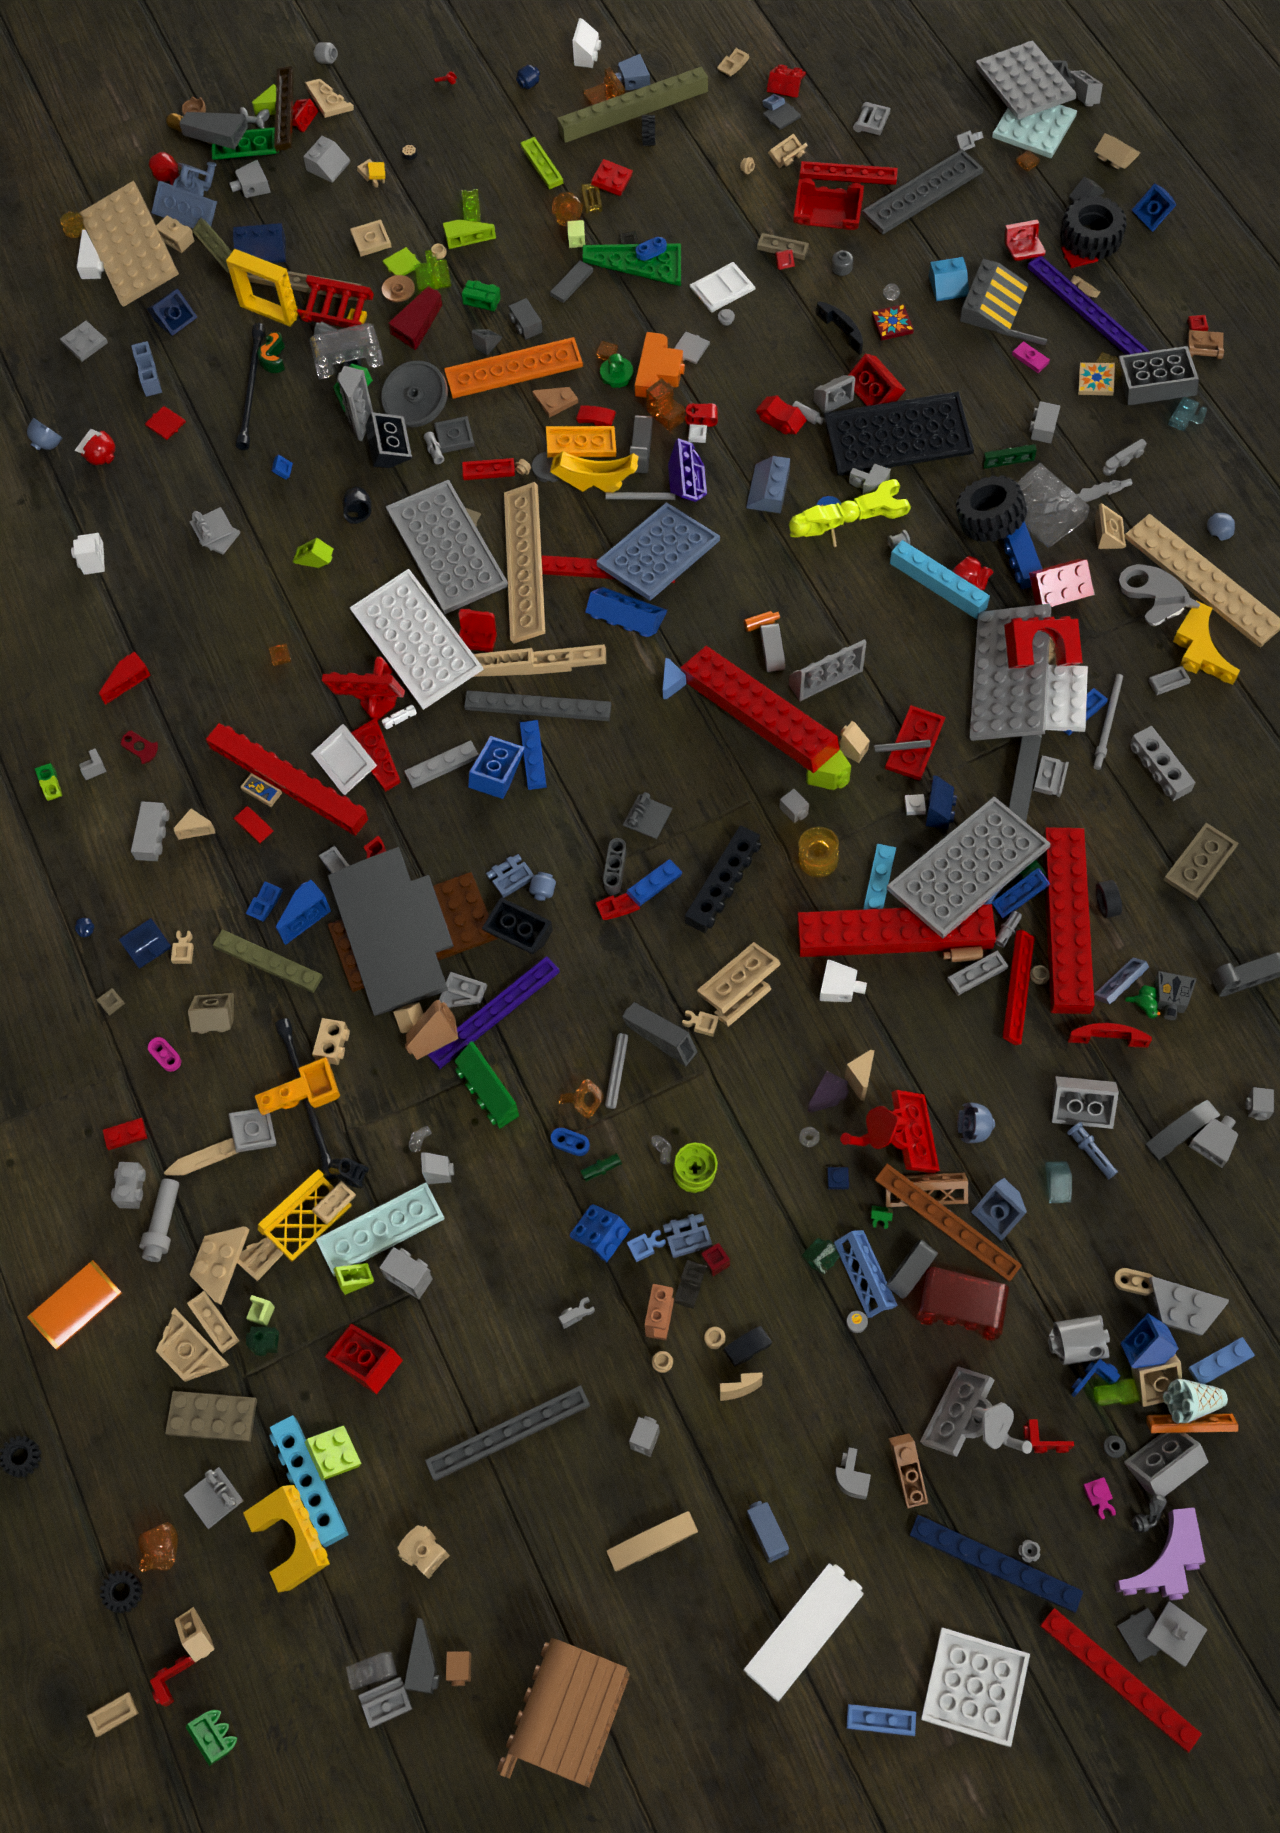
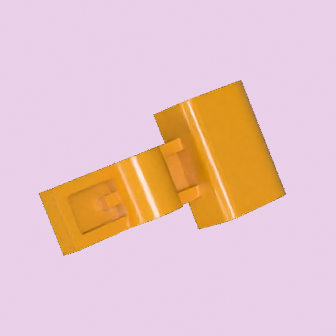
M325 1057L298 1068L301 1075L300 1078L255 1095L260 1114L265 1115L280 1108H293L299 1104L300 1100L307 1097L309 1103L314 1108L338 1099L340 1094L329 1060Z

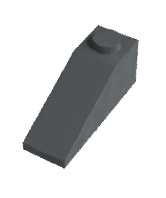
M417 1618L404 1689L433 1694L434 1689H438L440 1675H437V1668L425 1621Z

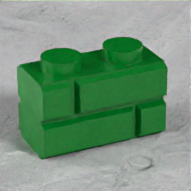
M468 280L462 292L464 305L494 312L501 299L500 287L494 284H483L480 281Z

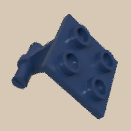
M152 918L119 939L139 969L172 948Z

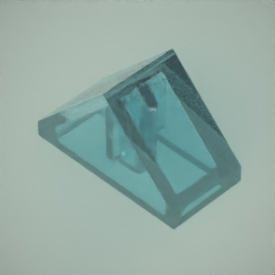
M1046 1162L1050 1203L1071 1202L1072 1174L1067 1162Z

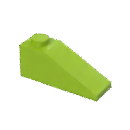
M454 220L443 223L444 235L449 249L496 238L494 224L466 220Z

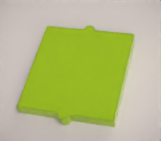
M407 247L383 260L384 265L394 276H405L421 266L415 254H412Z

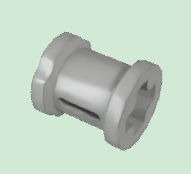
M902 530L898 535L887 537L889 547L892 550L902 540L908 544L911 543L906 530Z

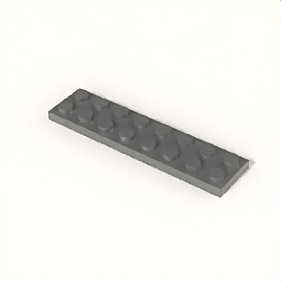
M961 149L862 210V215L880 233L885 234L983 172V168Z

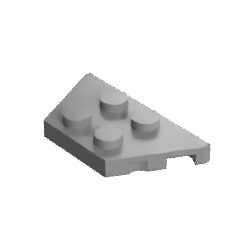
M1153 1276L1149 1277V1283L1152 1284L1155 1295L1153 1299L1158 1309V1319L1172 1328L1201 1336L1229 1302L1228 1299Z

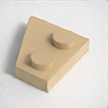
M264 1238L259 1243L246 1246L247 1249L241 1251L237 1264L258 1281L283 1253L268 1238Z

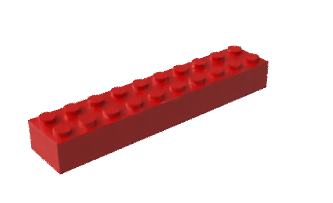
M707 645L680 667L681 671L686 675V683L812 773L816 772L840 750L837 735Z
M1046 827L1043 837L1051 843L1050 848L1043 853L1044 871L1047 873L1046 878L1050 883L1045 888L1051 1013L1091 1014L1095 1003L1084 828Z
M983 904L943 939L908 908L798 912L797 917L800 957L950 951V948L982 946V949H993L996 941L992 904Z

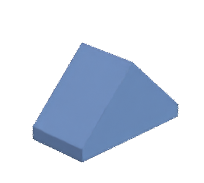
M665 658L663 699H668L686 685V675L670 659Z

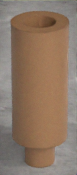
M982 946L950 948L949 952H943V959H950L951 962L983 959Z

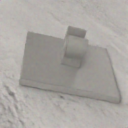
M1168 1601L1146 1639L1183 1667H1186L1207 1629Z

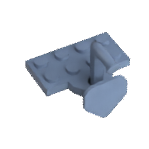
M207 162V172L187 164L178 163V166L182 167L181 174L175 179L173 185L163 181L158 182L151 213L164 218L169 216L190 228H194L200 218L205 219L211 226L217 201L203 197L204 191H208L211 187L216 163ZM199 173L206 175L205 180L198 178Z

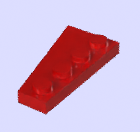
M377 718L351 732L377 764L371 771V774L386 792L401 783Z

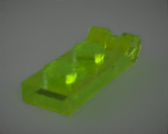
M473 189V191L462 190L464 220L481 222L478 189Z

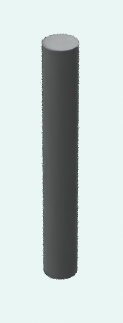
M997 329L999 334L1041 345H1046L1047 342L1045 338L1007 329V332Z
M930 740L874 745V752L931 747Z

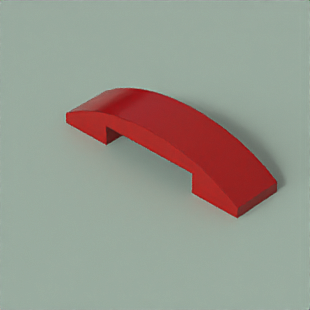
M1096 1023L1082 1026L1071 1031L1068 1037L1069 1043L1088 1044L1091 1037L1128 1039L1129 1047L1148 1048L1152 1041V1037L1141 1030L1115 1023Z

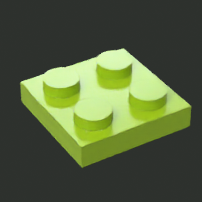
M344 1426L310 1437L304 1442L321 1481L361 1465Z

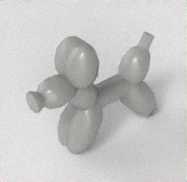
M244 107L240 108V114L245 115L247 123H256L259 128H264V122L270 116L268 109L261 110L257 116H249Z

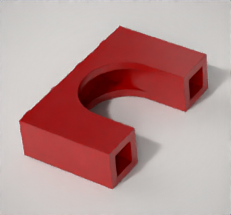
M1070 616L1060 617L1058 620H1055L1054 617H1046L1043 620L1033 617L1028 618L1027 621H1022V618L1011 619L1010 623L1004 625L1009 669L1026 668L1034 665L1032 641L1037 631L1048 634L1053 640L1057 667L1074 666L1083 663L1078 619H1071Z

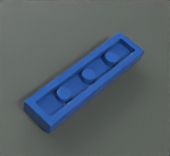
M538 720L520 722L522 744L525 747L524 760L528 790L547 788Z

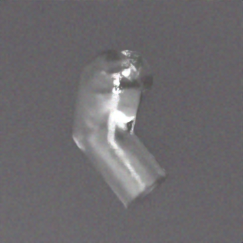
M428 1125L411 1134L409 1149L411 1151L418 1152L422 1147L423 1138L432 1134Z
M653 1136L651 1143L661 1153L660 1163L670 1164V1143L662 1136Z

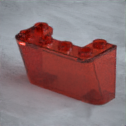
M928 1267L925 1271L916 1319L925 1325H933L939 1319L943 1320V1323L954 1326L960 1324L964 1325L965 1329L972 1331L979 1329V1333L983 1335L982 1338L994 1341L999 1339L1003 1332L1009 1287L1002 1283Z

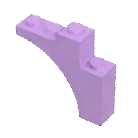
M1195 1508L1176 1509L1168 1513L1169 1531L1166 1544L1160 1556L1142 1574L1117 1581L1115 1583L1116 1592H1123L1126 1596L1135 1595L1137 1590L1144 1589L1146 1593L1159 1592V1588H1161L1162 1597L1169 1596V1600L1183 1599V1595L1189 1593L1184 1567H1186V1570L1200 1569L1199 1565L1205 1563Z

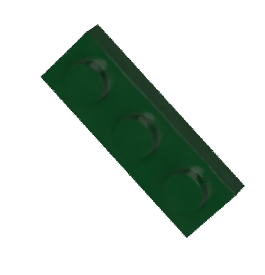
M1035 444L985 452L982 465L984 469L1034 461L1037 449Z

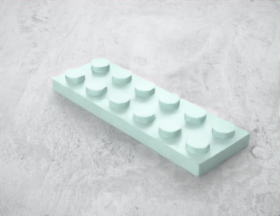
M424 1183L317 1238L316 1241L333 1276H336L333 1270L335 1267L359 1264L445 1218L427 1183Z

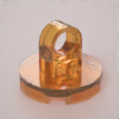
M562 192L554 198L552 212L556 215L557 223L562 226H568V221H578L580 219L583 204L580 203L576 195L572 192Z

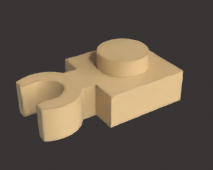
M370 159L357 166V171L366 181H369L368 162H372ZM371 179L373 186L376 188L378 187V180L385 183V179Z
M1074 275L1071 282L1078 286L1089 298H1097L1100 291L1079 276L1076 277Z
M177 931L176 937L179 942L173 943L171 962L173 964H192L194 946L192 943H189L192 940V934L190 931H187V936L182 938V933Z
M685 1011V1016L690 1017L691 1020H683V1026H695L694 1032L714 1036L719 1016L701 1011L699 1016H695L692 1011Z

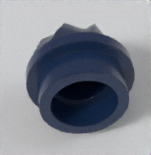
M81 918L76 921L75 931L80 937H88L93 933L94 924L91 919Z

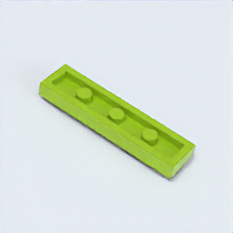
M535 137L520 143L522 150L549 189L564 184L562 176Z

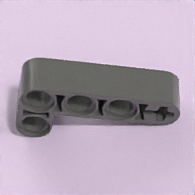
M635 415L632 446H630V455L634 453L638 456V468L635 473H648L653 416Z
M1280 952L1237 967H1233L1231 963L1217 968L1211 977V981L1219 996H1227L1280 977Z

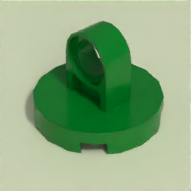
M620 354L611 355L600 367L601 380L604 384H610L613 388H621L628 385L631 378L633 379V366L631 362Z

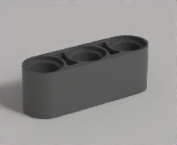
M621 838L612 839L608 847L603 882L604 890L609 895L618 894L622 886L627 854L626 843ZM616 848L622 849L621 851H614ZM613 865L619 866L618 868H611ZM610 882H616L615 885H608Z
M920 1239L888 1280L886 1286L901 1299H904L930 1266L938 1252Z

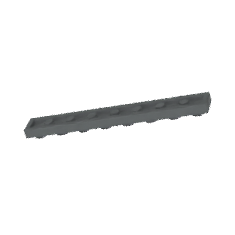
M467 691L465 710L610 721L612 706L611 702L480 691Z
M580 1385L425 1460L435 1482L590 1407V1404Z

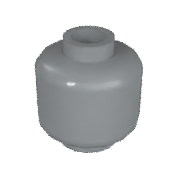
M330 42L318 43L313 52L315 59L320 64H332L338 55L337 49Z

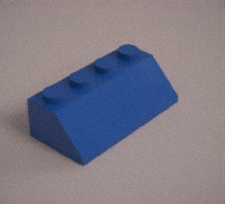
M601 587L590 593L585 613L591 614L592 618H602L611 625L618 624L623 626L625 630H635L644 637H650L657 633L667 610Z

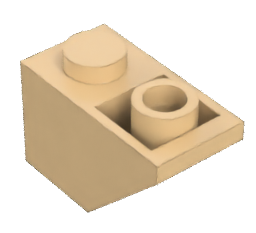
M851 721L848 726H844L840 733L842 738L839 745H841L840 750L845 756L859 763L869 749L870 740L857 724Z

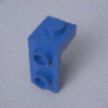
M1101 1359L1096 1364L1092 1361L1085 1369L1086 1377L1083 1380L1079 1377L1073 1384L1074 1392L1071 1395L1075 1397L1094 1373L1111 1386L1114 1385L1121 1375L1117 1373L1118 1370L1113 1365L1106 1364Z

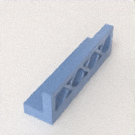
M851 1231L835 1241L834 1244L867 1317L871 1318L883 1310L893 1309L898 1306L891 1290L886 1286L887 1281L864 1231ZM847 1240L851 1245L850 1253L845 1252L842 1245ZM853 1259L857 1260L860 1265L858 1272L854 1271L852 1267ZM862 1278L867 1280V1291L863 1290L860 1285ZM870 1297L875 1298L878 1305L874 1310L869 1305Z

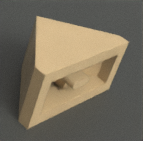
M190 809L174 827V832L178 840L215 834V829L211 821Z

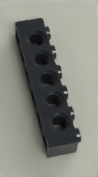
M741 825L739 826L685 914V924L703 933H706L708 928L711 929L714 926L717 913L723 911L726 898L732 896L734 885L736 882L739 883L743 877V870L745 867L748 868L753 859L751 857L754 852L758 853L762 845L760 843V834ZM745 848L747 851L742 852L739 849ZM731 863L738 864L735 867L730 866ZM727 878L728 881L723 882L720 879ZM718 893L719 896L713 897L711 894ZM708 908L710 911L703 912L702 909Z

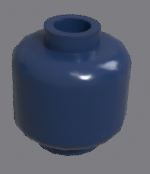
M526 65L517 72V83L521 88L530 89L539 83L540 72L537 67Z

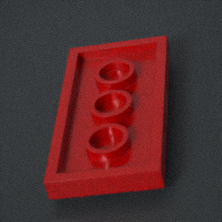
M911 705L895 743L930 740L931 747L891 751L885 769L921 781L946 717Z

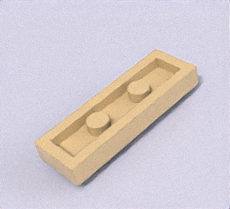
M762 980L724 1014L717 1009L714 1012L715 1016H719V1020L729 1027L771 990L770 985Z
M205 1291L187 1303L222 1354L240 1341Z

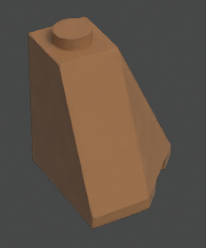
M439 1000L434 1001L406 1034L407 1043L405 1047L408 1053L413 1054L417 1060L458 1039L455 1016L446 1003H441Z

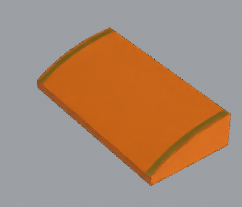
M92 1260L27 1318L48 1342L58 1350L121 1295L122 1292Z

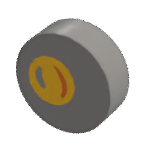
M853 1311L848 1315L846 1324L853 1333H861L866 1329L868 1319L863 1312Z

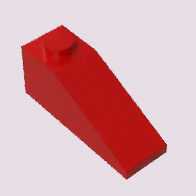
M135 652L119 661L99 692L103 703L106 705L151 676L147 666Z

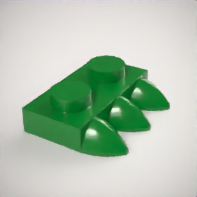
M210 1710L186 1726L187 1731L209 1766L229 1754L237 1742V1737L234 1736L222 1738L228 1731L229 1724L219 1723L214 1725L220 1717L221 1711Z

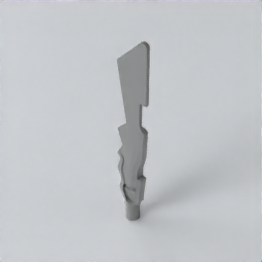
M1132 480L1102 482L1099 485H1094L1092 488H1082L1080 494L1049 498L1043 514L1069 508L1075 502L1082 501L1085 503L1105 494H1113L1124 487L1131 486Z

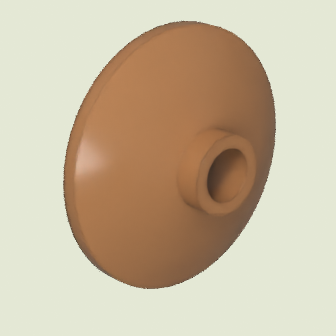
M404 275L392 276L385 280L382 285L383 296L392 302L405 301L415 291L413 281Z

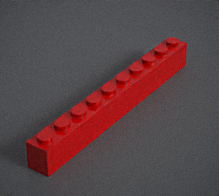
M219 723L206 738L210 749L280 789L281 792L350 834L356 836L369 820L366 809L363 806L353 804L348 797L338 795L333 788L323 786L318 779L308 777L303 770L293 768L288 761L278 759V756L270 751L268 753L260 744L252 743L245 735L235 733L230 726L226 725L225 727Z

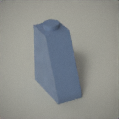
M758 1501L749 1506L750 1509L747 1510V1515L767 1563L788 1555V1544L768 1502L762 1504L761 1501Z

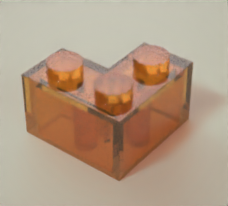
M661 378L646 389L647 412L667 430L671 431L685 421V409L673 399V387L670 383H666Z

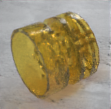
M814 827L808 829L799 840V864L801 869L806 874L818 878L833 873L839 861L838 837L828 828Z

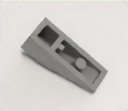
M1083 70L1071 71L1072 79L1075 81L1074 90L1078 100L1083 102L1085 106L1100 104L1103 84Z

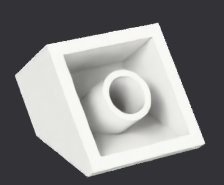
M579 18L573 38L574 66L593 68L594 61L596 62L598 58L597 51L601 48V40H599L598 32L583 19Z

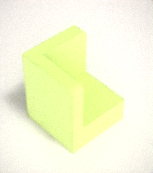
M583 220L568 221L569 248L583 247L585 245Z
M251 1295L252 1306L246 1319L267 1327L275 1307L270 1301Z

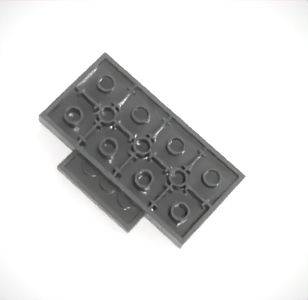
M399 847L372 856L328 875L374 1016L448 990L436 953L454 947L429 875L411 881Z

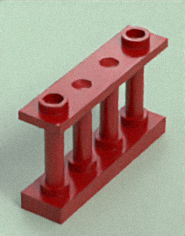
M307 275L306 282L311 292L306 310H297L301 319L305 322L314 321L321 323L322 321L329 325L348 328L353 332H364L365 328L359 319L364 301L373 300L374 294L371 288ZM320 290L327 292L321 314L312 312L317 292ZM335 293L342 295L337 317L328 315L332 297ZM356 297L358 301L353 319L343 318L348 299Z

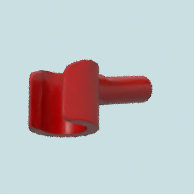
M451 71L444 77L434 78V81L448 80L453 85L456 83L455 79L457 77Z

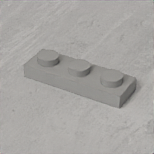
M997 950L949 976L947 981L959 996L1005 971L1008 965Z

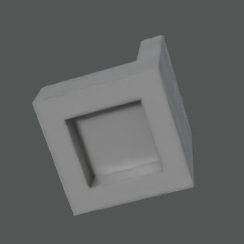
M96 749L89 751L92 759L79 764L80 771L85 780L107 772Z

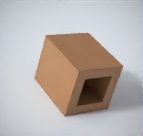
M469 1651L447 1652L446 1681L452 1682L451 1686H465V1682H471V1653Z

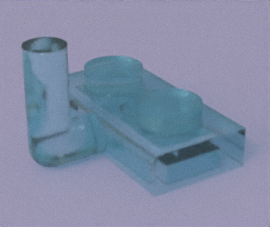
M1183 397L1168 425L1185 431L1190 421L1202 424L1207 408L1201 407L1197 416L1195 412L1199 402Z

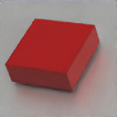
M792 249L775 252L778 270L795 266Z
M1205 315L1188 316L1189 330L1208 331Z

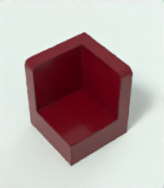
M719 1243L701 1253V1256L710 1268L712 1276L730 1266V1259Z

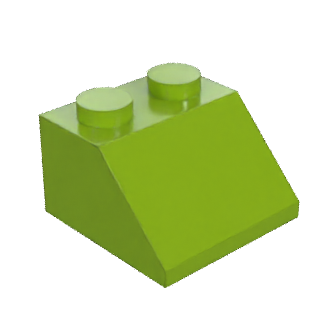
M839 750L816 772L812 773L807 769L806 782L808 785L835 790L838 787L843 788L850 781L851 764L842 751Z

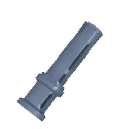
M1079 1122L1067 1134L1075 1139L1079 1144V1149H1084L1109 1180L1118 1171L1096 1146L1094 1137L1090 1136L1082 1127V1122Z

